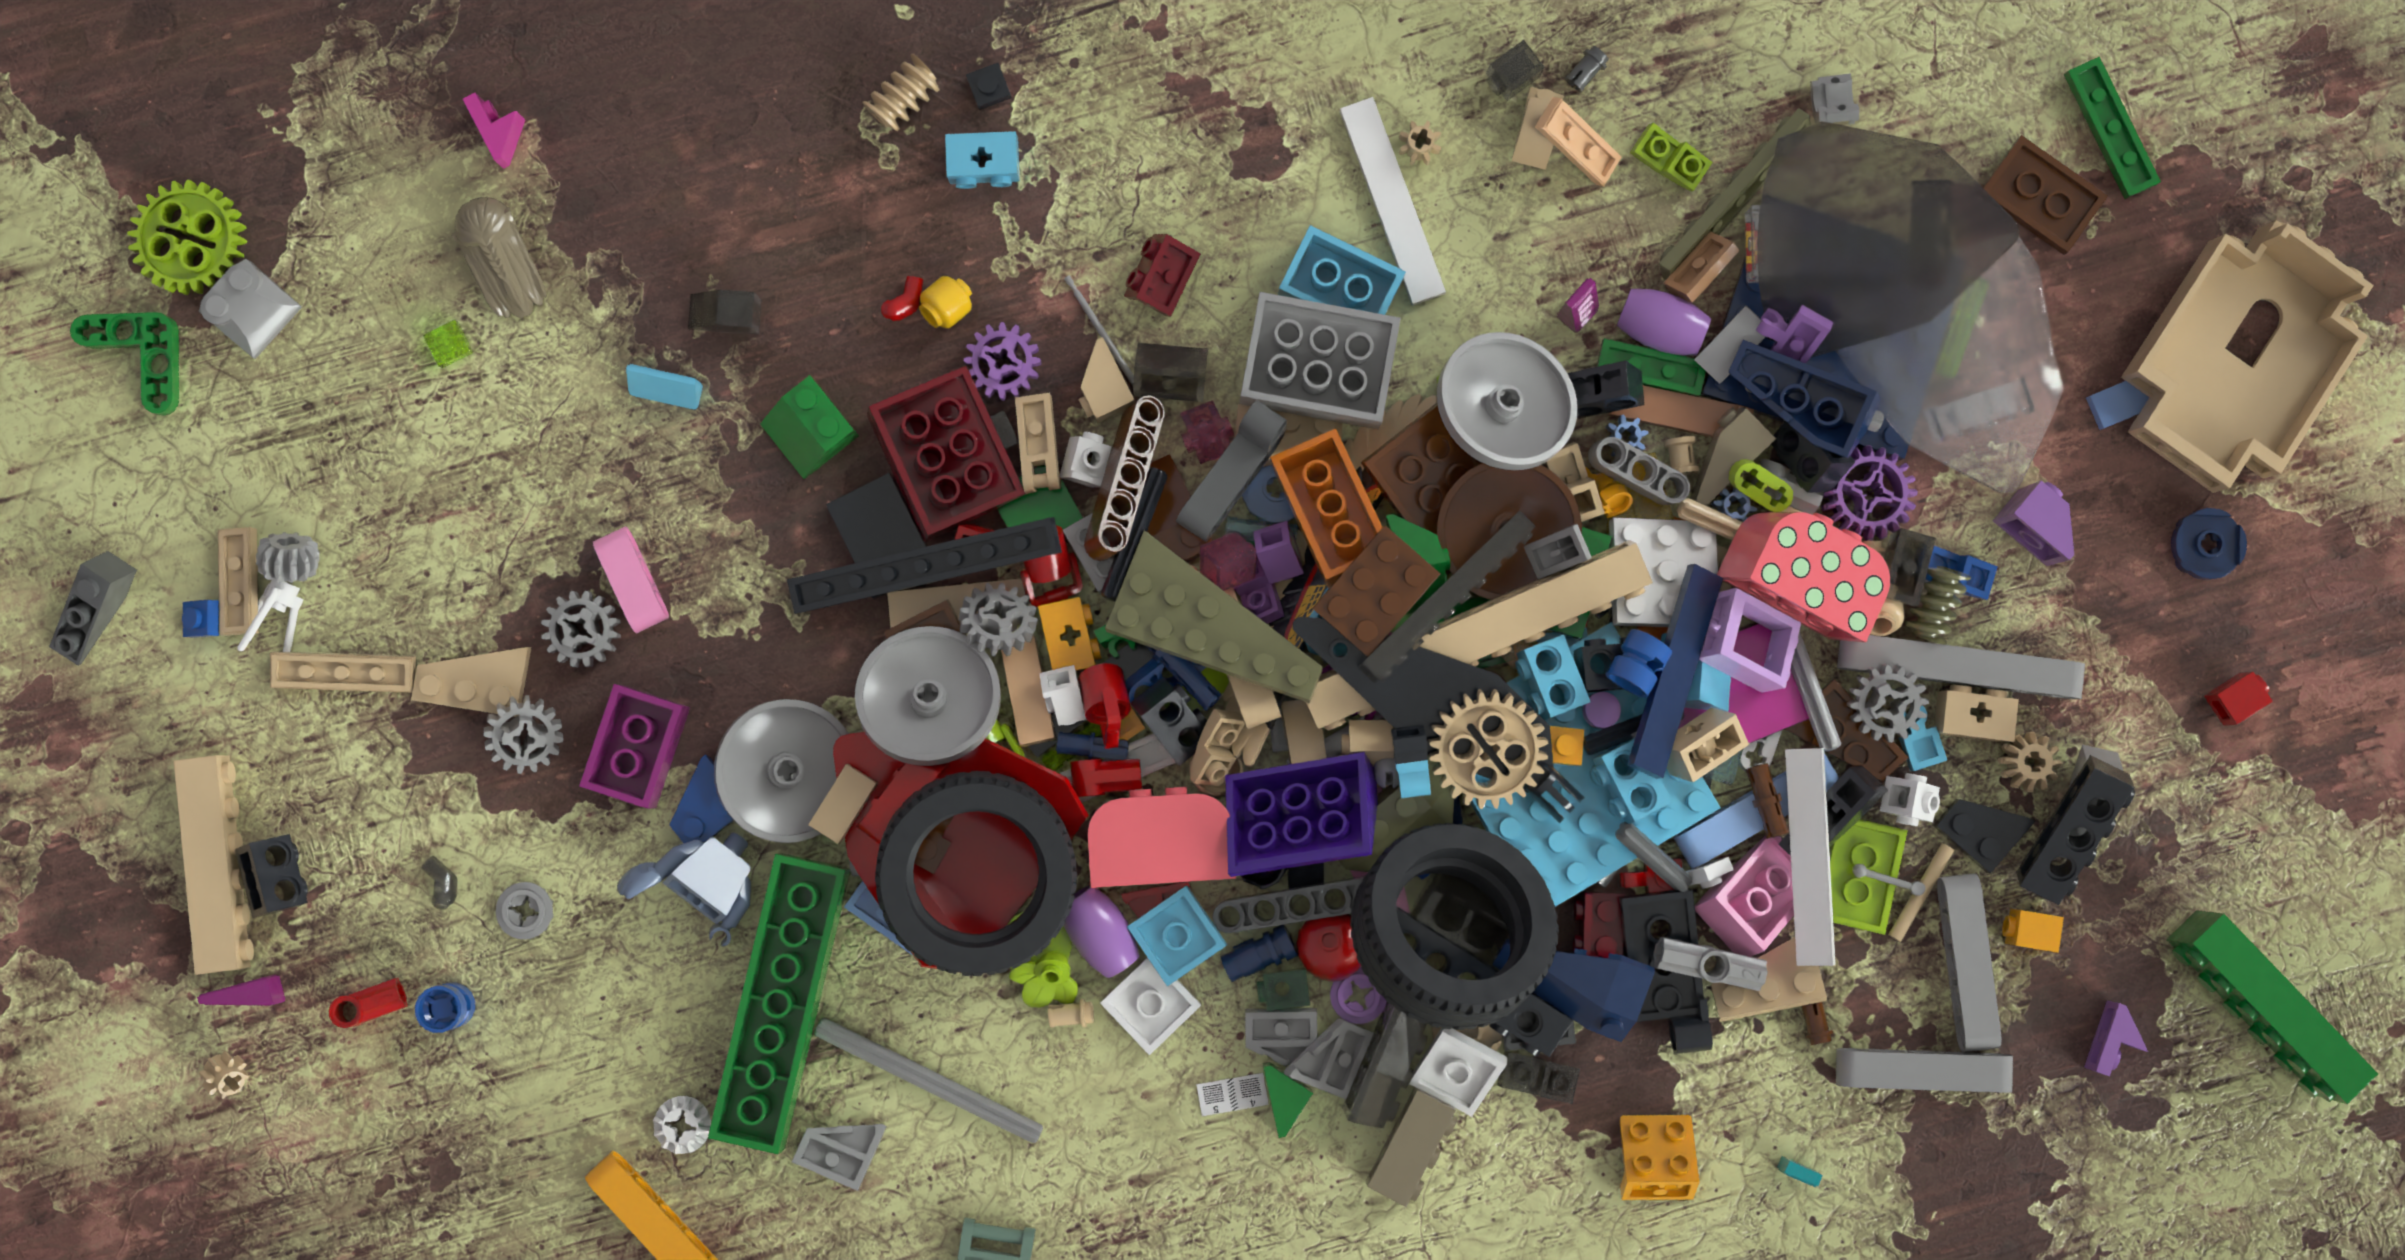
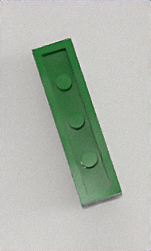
M2100 56L2067 71L2064 77L2124 199L2159 184L2161 180Z

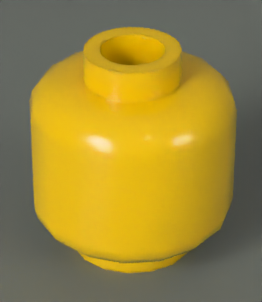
M942 276L921 293L919 310L931 326L949 329L971 311L972 303L969 296L972 295V292L962 279L954 280L949 276Z

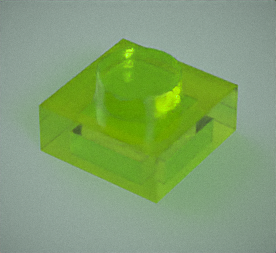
M452 320L423 335L440 368H444L474 353L459 322L456 320Z

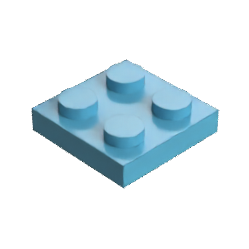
M1188 885L1127 926L1166 986H1169L1228 945Z

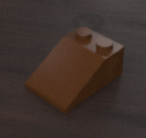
M1168 454L1152 462L1149 469L1153 467L1163 470L1167 474V481L1147 532L1187 563L1215 550V543L1212 537L1205 542L1176 522L1179 513L1191 495L1171 455ZM1125 475L1122 476V479L1129 483Z

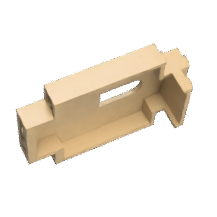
M2277 220L2259 227L2246 248L2243 241L2239 238L2227 234L2208 241L2121 376V378L2149 397L2128 430V433L2212 493L2230 489L2244 466L2263 479L2281 474L2368 337V335L2358 329V325L2353 320L2341 317L2340 314L2347 304L2367 297L2374 285L2364 279L2363 274L2359 270L2348 267L2336 259L2335 254L2330 249L2318 246L2307 238L2306 233L2302 229ZM2258 300H2266L2277 308L2279 323L2253 366L2250 367L2225 348L2252 305Z

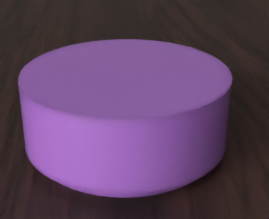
M1608 692L1592 694L1589 696L1591 702L1583 705L1582 712L1585 721L1590 726L1598 729L1614 725L1621 714L1619 701Z

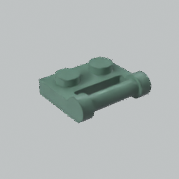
M964 1218L957 1260H1031L1036 1228L1025 1227L1024 1230L975 1223L976 1219ZM975 1237L1022 1245L1021 1252L1018 1255L971 1247L972 1239Z

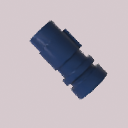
M1285 924L1273 928V933L1271 934L1269 931L1262 933L1263 937L1254 941L1251 938L1233 946V951L1220 956L1231 982L1253 975L1266 969L1271 964L1275 963L1278 966L1283 963L1282 959L1286 958L1289 961L1298 957L1297 949Z

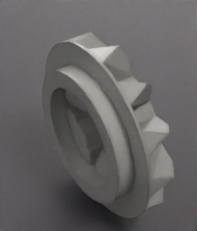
M533 882L513 884L503 891L497 901L496 918L498 924L511 937L517 939L535 938L548 929L554 917L552 906L554 901L550 899L546 889ZM526 900L530 902L529 907L535 909L539 914L527 916L526 921L523 922L522 913L517 912L512 907L524 905Z

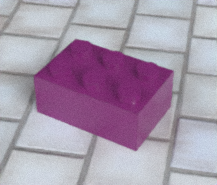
M614 684L579 787L640 807L656 809L690 707L624 685Z

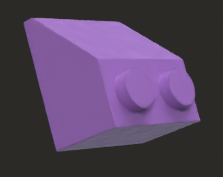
M2039 481L2020 488L1993 519L1995 524L2046 566L2068 561L2074 556L2069 503L2062 498L2063 493L2061 490L2049 482Z

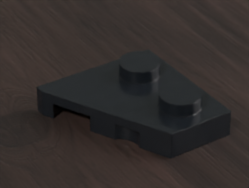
M1955 799L1933 826L1986 873H1991L2035 821L2025 816Z

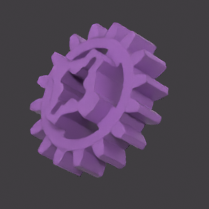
M1004 322L1000 323L999 331H994L990 325H987V335L984 337L976 332L974 335L978 343L977 345L967 344V350L973 355L972 357L964 358L965 365L973 366L969 372L972 379L978 378L975 382L977 390L985 386L986 397L991 398L994 392H998L1001 401H1005L1006 392H1012L1014 397H1019L1018 388L1021 386L1029 391L1031 387L1027 380L1029 378L1038 379L1039 375L1033 370V367L1041 365L1040 358L1032 357L1033 354L1039 351L1037 344L1028 346L1032 338L1031 335L1026 333L1020 337L1018 325H1015L1011 332L1007 331ZM1003 339L999 345L994 347L987 346L993 341ZM1018 345L1025 352L1026 363L1016 358L1015 353ZM1006 354L1011 364H1004L1001 369H998L994 359H1002ZM980 360L990 367L987 379L981 373ZM1014 375L1018 377L1013 382L1003 384L1006 378Z

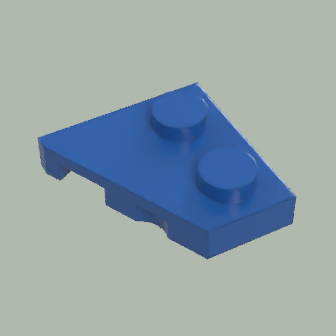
M704 755L700 759L669 824L683 843L693 840H700L705 843L710 837H714L733 822L732 818L723 808L716 792L714 762L708 755Z

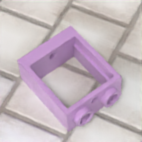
M1738 588L1719 592L1699 660L1761 693L1786 688L1790 677L1794 651L1798 644L1801 622ZM1742 615L1772 631L1764 667L1733 651Z

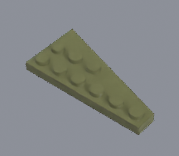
M1143 531L1106 624V632L1310 703L1322 673V666L1148 532Z

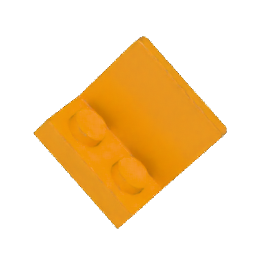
M1690 1115L1621 1116L1619 1124L1625 1171L1620 1185L1621 1199H1694L1700 1181L1692 1117Z

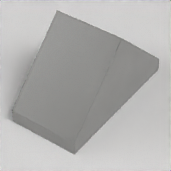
M1577 524L1524 546L1538 579L1592 558Z

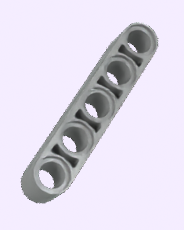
M1976 873L1939 877L1937 893L1959 1048L1962 1052L2000 1048L2002 1040L1980 879Z
M1837 1048L1836 1085L1854 1088L2009 1093L2012 1092L2013 1055L1976 1052Z

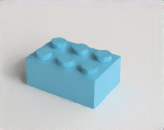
M1310 225L1279 287L1278 295L1386 315L1406 271Z

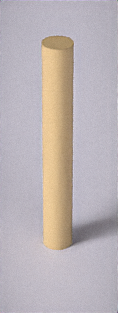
M1943 843L1940 845L1919 881L1925 885V892L1920 896L1913 894L1910 896L1888 934L1890 937L1899 942L1902 941L1955 851L1953 848Z

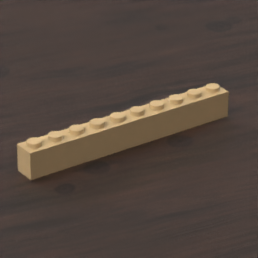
M1628 540L1591 556L1592 558L1543 577L1401 640L1476 667L1479 664L1478 659L1491 654L1492 658L1504 655L1512 650V644L1523 639L1525 643L1536 641L1546 635L1544 630L1555 625L1559 629L1568 627L1579 621L1578 615L1591 610L1592 614L1600 613L1612 607L1611 601L1622 596L1625 599L1637 597L1645 592V586L1653 582L1637 543ZM1334 669L1320 675L1311 702L1307 703L1317 728L1320 729L1325 726L1326 730L1346 723L1345 717L1358 712L1359 716H1363L1375 711Z

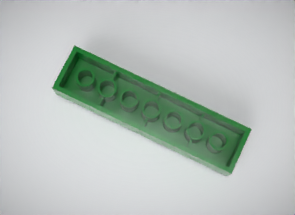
M784 853L775 854L708 1139L773 1154H780L786 1148L851 872L850 868Z

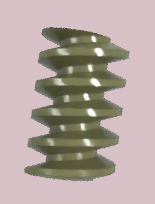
M1944 566L1925 567L1924 571L1933 577L1932 581H1920L1919 585L1927 590V594H1915L1914 598L1923 605L1922 608H1910L1909 611L1917 616L1918 619L1917 621H1905V625L1913 630L1912 633L1918 637L1946 645L1947 641L1939 634L1951 633V626L1944 621H1954L1957 618L1956 613L1949 607L1961 606L1962 601L1954 594L1966 593V586L1959 582V580H1970L1971 576Z

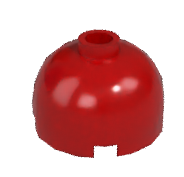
M1350 914L1305 921L1299 930L1296 944L1299 959L1306 970L1320 980L1330 982L1345 980L1362 967L1357 960V953L1353 947Z

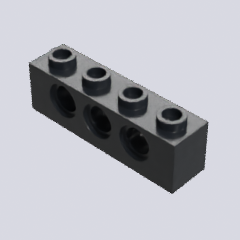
M2091 755L2089 756L2016 871L2020 887L2057 905L2061 903L2065 895L2070 896L2074 892L2078 884L2079 873L2084 866L2089 867L2097 854L2096 847L2103 837L2107 838L2110 836L2116 824L2115 818L2121 808H2127L2134 798L2135 786L2129 773ZM2092 799H2105V802L2101 806H2088V803ZM2081 827L2087 829L2085 833L2080 836L2069 835V833L2075 828ZM2057 857L2068 859L2062 865L2051 864V861Z

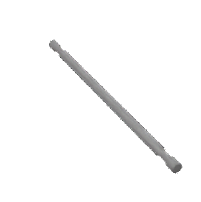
M1071 276L1065 277V282L1073 290L1074 296L1099 335L1104 338L1110 352L1140 398L1147 396L1087 301L1074 285Z

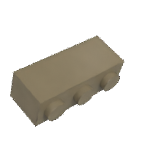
M1414 1087L1365 1181L1367 1187L1405 1207L1410 1199L1415 1202L1424 1186V1182L1420 1180L1427 1167L1432 1169L1439 1158L1441 1150L1437 1146L1443 1135L1449 1137L1456 1125L1458 1118L1453 1116L1456 1111L1455 1108Z

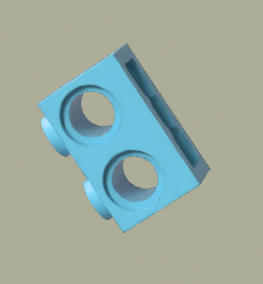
M1564 634L1516 653L1518 660L1515 664L1518 674L1523 681L1527 680L1532 692L1529 695L1532 709L1540 714L1544 720L1591 702ZM1538 653H1544L1549 657L1551 665L1548 671H1542L1538 668L1536 664ZM1553 686L1560 688L1564 694V700L1561 705L1554 704L1550 699L1549 692Z
M1635 738L1593 759L1596 765L1593 768L1594 774L1601 786H1607L1613 798L1610 800V804L1614 813L1620 820L1624 819L1627 823L1636 822L1673 802L1661 778L1656 779L1628 766L1624 776L1616 772L1614 768L1615 759L1620 756L1628 763ZM1635 788L1644 794L1645 801L1641 808L1634 806L1631 801V793Z

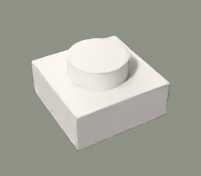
M1729 857L1706 862L1686 871L1692 877V883L1689 886L1700 883L1701 888L1705 889L1722 882L1721 875L1734 869Z

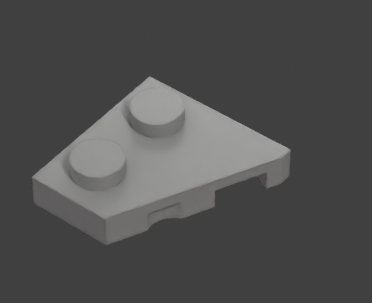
M875 1124L807 1128L792 1162L859 1191L887 1126Z

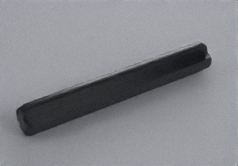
M1151 467L1148 471L1128 543L1124 549L1115 554L1101 590V595L1107 600L1116 602L1143 531L1147 532L1167 481V474L1163 470Z

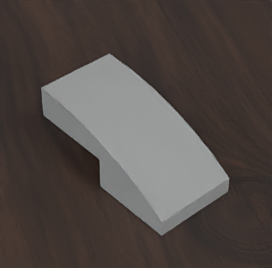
M1745 306L1694 360L1720 384L1729 375L1728 371L1742 341L1746 340L1758 345L1766 337L1756 331L1761 322L1760 318L1748 306Z

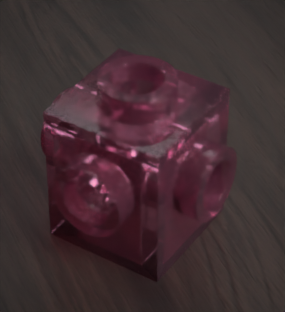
M1213 400L1181 412L1180 415L1186 432L1182 433L1181 437L1188 454L1195 452L1200 464L1220 458L1230 445L1229 438L1234 436L1228 417L1221 418Z
M1237 532L1224 535L1200 546V573L1223 591L1255 578L1256 549Z

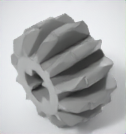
M283 532V534L279 535L272 533L268 538H263L259 542L256 553L258 572L263 574L264 578L268 580L276 579L278 583L289 581L292 584L293 581L297 580L304 582L308 577L316 575L320 555L318 543L314 542L307 535L299 536L297 532L293 534Z

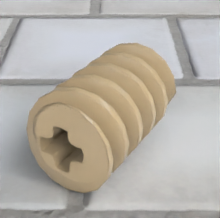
M911 54L914 66L907 62L901 64L904 75L897 72L891 73L894 85L886 81L881 83L884 95L876 91L871 93L874 105L866 101L862 102L868 112L885 128L889 127L898 131L900 128L895 120L897 117L907 122L910 120L905 110L907 107L916 112L920 110L915 100L917 97L928 102L930 99L925 90L929 88L935 92L939 91L935 81L936 77L915 54Z

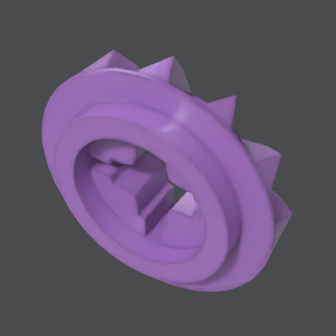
M1361 967L1349 978L1333 982L1331 986L1330 999L1335 1012L1342 1019L1350 1023L1364 1024L1373 1021L1382 1013L1387 1001L1371 985ZM1351 981H1354L1355 985H1358L1360 989L1373 987L1364 996L1366 1009L1356 1000L1344 1002L1349 999L1348 996L1353 994Z

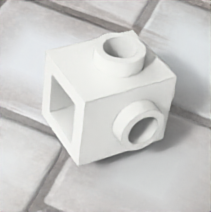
M1905 773L1904 779L1886 776L1885 787L1888 791L1882 797L1880 811L1896 815V822L1918 827L1919 820L1933 822L1934 815L1940 804L1938 795L1940 787L1926 784L1927 777Z

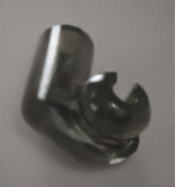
M433 855L426 860L421 869L434 879L433 896L431 898L432 905L437 909L444 910L455 902L458 879L455 873Z

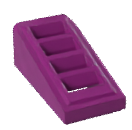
M1587 278L1557 313V318L1575 333H1578L1598 312L1599 301L1596 282L1591 278Z
M277 974L200 994L197 997L198 1003L204 1005L271 1006L285 1002L280 976H277Z

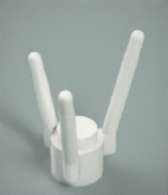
M276 579L271 580L258 600V613L237 647L239 651L245 650L271 607L285 612L287 606L290 607L283 652L291 651L298 610L303 602V599L297 597L300 588L285 581L278 583Z

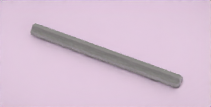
M822 1018L817 1024L814 1032L815 1036L1031 1143L1038 1141L1043 1130L1041 1124L827 1018Z

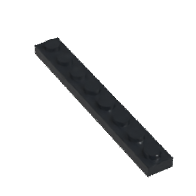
M1051 517L787 579L794 614L1054 555L1062 553L1055 518Z

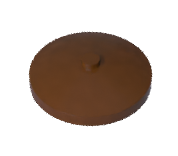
M1482 463L1462 475L1447 493L1438 516L1437 536L1441 548H1447L1451 564L1449 571L1468 590L1481 597L1493 600L1539 580L1524 546L1574 524L1578 525L1582 534V522L1577 502L1570 489L1555 473L1546 467L1539 465L1525 470H1505Z

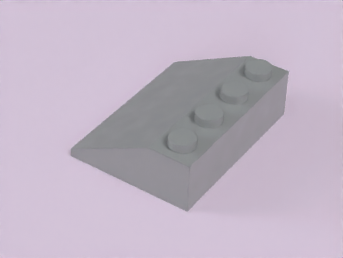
M1260 292L1239 404L1252 406L1258 400L1274 411L1379 430L1384 415L1401 318Z

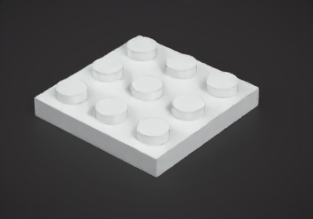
M1612 518L1609 521V535L1612 536L1610 548L1628 540L1637 543L1653 582L1645 586V592L1637 597L1625 599L1622 596L1612 601L1613 625L1669 627L1687 565L1697 564L1715 574L1718 573L1716 533L1686 520Z

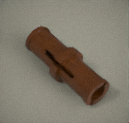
M1768 763L1745 769L1755 798L1752 803L1754 808H1758L1766 838L1789 833L1779 802L1782 801L1780 793L1776 792Z

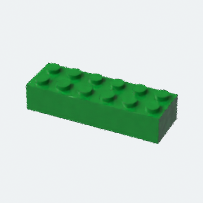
M2196 910L2166 939L2174 947L2172 950L2173 955L2184 965H2191L2200 974L2197 976L2198 981L2207 990L2213 993L2216 991L2225 1000L2222 1003L2223 1007L2237 1019L2241 1017L2250 1026L2247 1029L2248 1033L2262 1045L2267 1044L2275 1052L2272 1056L2273 1059L2289 1072L2292 1070L2300 1078L2298 1085L2311 1097L2315 1098L2318 1096L2328 1102L2333 1100L2349 1104L2378 1075L2372 1066L2224 913Z

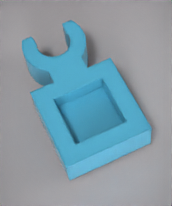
M1921 706L1920 711L1927 714L1925 707ZM1917 717L1915 720L1920 728L1918 731L1909 727L1907 728L1908 738L1903 739L1899 737L1903 752L1909 757L1906 761L1910 771H1916L1947 761L1937 727L1927 729L1925 727L1927 717Z

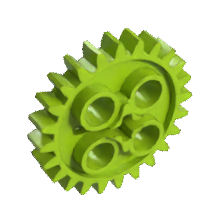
M186 180L183 188L180 183L172 181L171 191L161 185L158 186L160 195L158 198L146 194L147 200L150 203L148 207L139 204L136 206L142 213L141 218H130V221L138 225L137 230L127 232V235L137 239V242L129 245L128 249L135 253H140L132 261L139 266H144L140 273L147 278L152 277V284L158 287L164 285V289L171 293H174L178 288L179 293L188 295L192 288L194 292L203 294V284L212 288L216 284L215 278H221L227 268L235 265L232 262L234 257L244 258V254L236 249L237 245L247 243V240L238 236V233L244 231L246 226L240 222H235L242 214L236 209H231L234 202L227 197L222 198L223 192L216 188L210 190V186L204 182H201L197 187L193 181ZM181 209L180 219L172 223L173 213ZM214 219L215 226L213 230L205 234L206 223ZM163 226L184 235H194L203 241L216 243V247L211 249L187 239L181 240L174 235L159 232V228ZM169 242L170 249L168 253L161 256L160 249L162 245ZM203 252V261L194 267V257L198 253Z

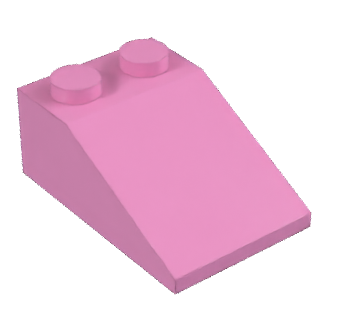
M1765 835L1732 866L1734 870L1721 876L1722 882L1711 886L1694 906L1698 915L1733 953L1751 957L1765 951L1794 916L1791 856L1779 845L1783 840L1780 836L1767 839Z

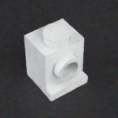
M1083 432L1082 437H1070L1060 478L1088 487H1100L1112 446L1103 444V436L1090 432ZM1090 452H1092L1093 455L1091 462L1089 464L1087 461V456Z
M1072 665L1039 673L1048 713L1055 712L1058 726L1072 725L1077 721L1086 720L1075 666Z

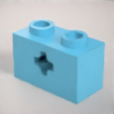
M1016 131L945 134L946 171L950 184H956V187L960 189H971L977 187V183H991L992 187H1009L1012 185V182L1020 181L1019 147ZM985 155L988 161H986L985 167L981 168L977 162H980L981 156Z

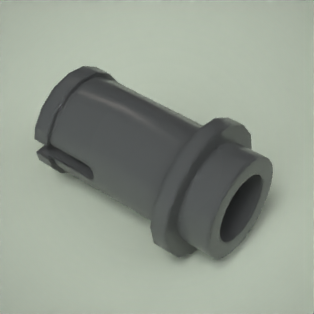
M1593 46L1590 50L1586 49L1583 52L1585 56L1565 77L1566 82L1572 88L1576 85L1575 90L1582 93L1586 85L1599 70H1605L1607 67L1606 62L1609 58L1596 46Z

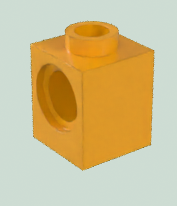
M2010 909L2009 915L2005 916L2002 926L2003 936L2006 937L2005 944L2059 953L2064 917Z

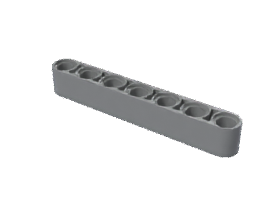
M1869 635L1866 642L1840 640L1837 669L1869 673L1868 668L1874 667L1880 673L1882 665L1889 664L1892 672H1894L1895 668L1899 665L1905 668L1904 677L1912 672L1918 676V680L2065 699H2082L2085 663L1873 635Z

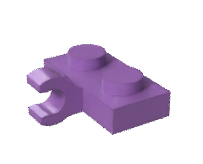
M1801 305L1789 324H1787L1777 311L1767 308L1760 319L1761 322L1756 331L1776 341L1770 350L1807 363L1830 332L1833 322Z

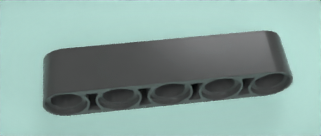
M1365 876L1229 898L1215 908L1213 922L1220 931L1235 933L1350 914L1354 905V897ZM1330 889H1339L1344 893L1346 897L1344 906L1338 908L1328 903L1327 893ZM1297 894L1306 896L1310 902L1309 911L1306 913L1296 912L1292 907L1293 896ZM1267 900L1272 903L1275 909L1273 918L1264 919L1258 915L1257 905L1259 901ZM1232 906L1236 908L1239 912L1237 924L1229 925L1223 920L1222 911L1224 907Z

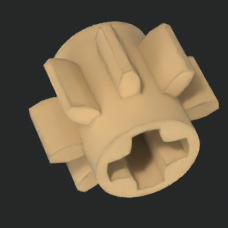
M1411 121L1410 133L1400 132L1399 139L1406 142V145L1400 148L1399 154L1404 155L1407 153L1411 158L1410 165H1413L1416 160H1423L1426 165H1429L1430 152L1433 154L1440 153L1441 147L1434 144V142L1440 138L1441 132L1433 133L1429 129L1430 121H1427L1424 126H1417L1414 121ZM1419 137L1425 139L1421 149L1415 147V142Z
M227 1051L211 1058L209 1057L204 1070L199 1072V1075L205 1081L202 1085L209 1095L217 1092L222 1099L240 1092L245 1080L249 1078V1075L243 1069L247 1064L239 1055L232 1058Z

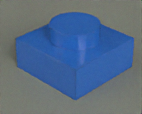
M218 600L183 602V637L219 636Z

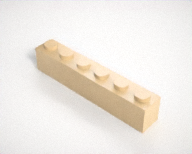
M224 755L173 760L195 975L251 967L250 960L253 959L254 949L252 941L248 939L247 934L250 911L248 905L244 903L243 889L245 888L235 853L236 848L243 846V841L240 833L237 832L236 818L239 816V803L233 795L232 783L236 779L234 764L230 762V756Z

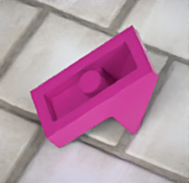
M476 93L463 98L494 161L503 169L510 166L525 119L517 111L511 112L499 119V115L491 101L487 100L484 102Z

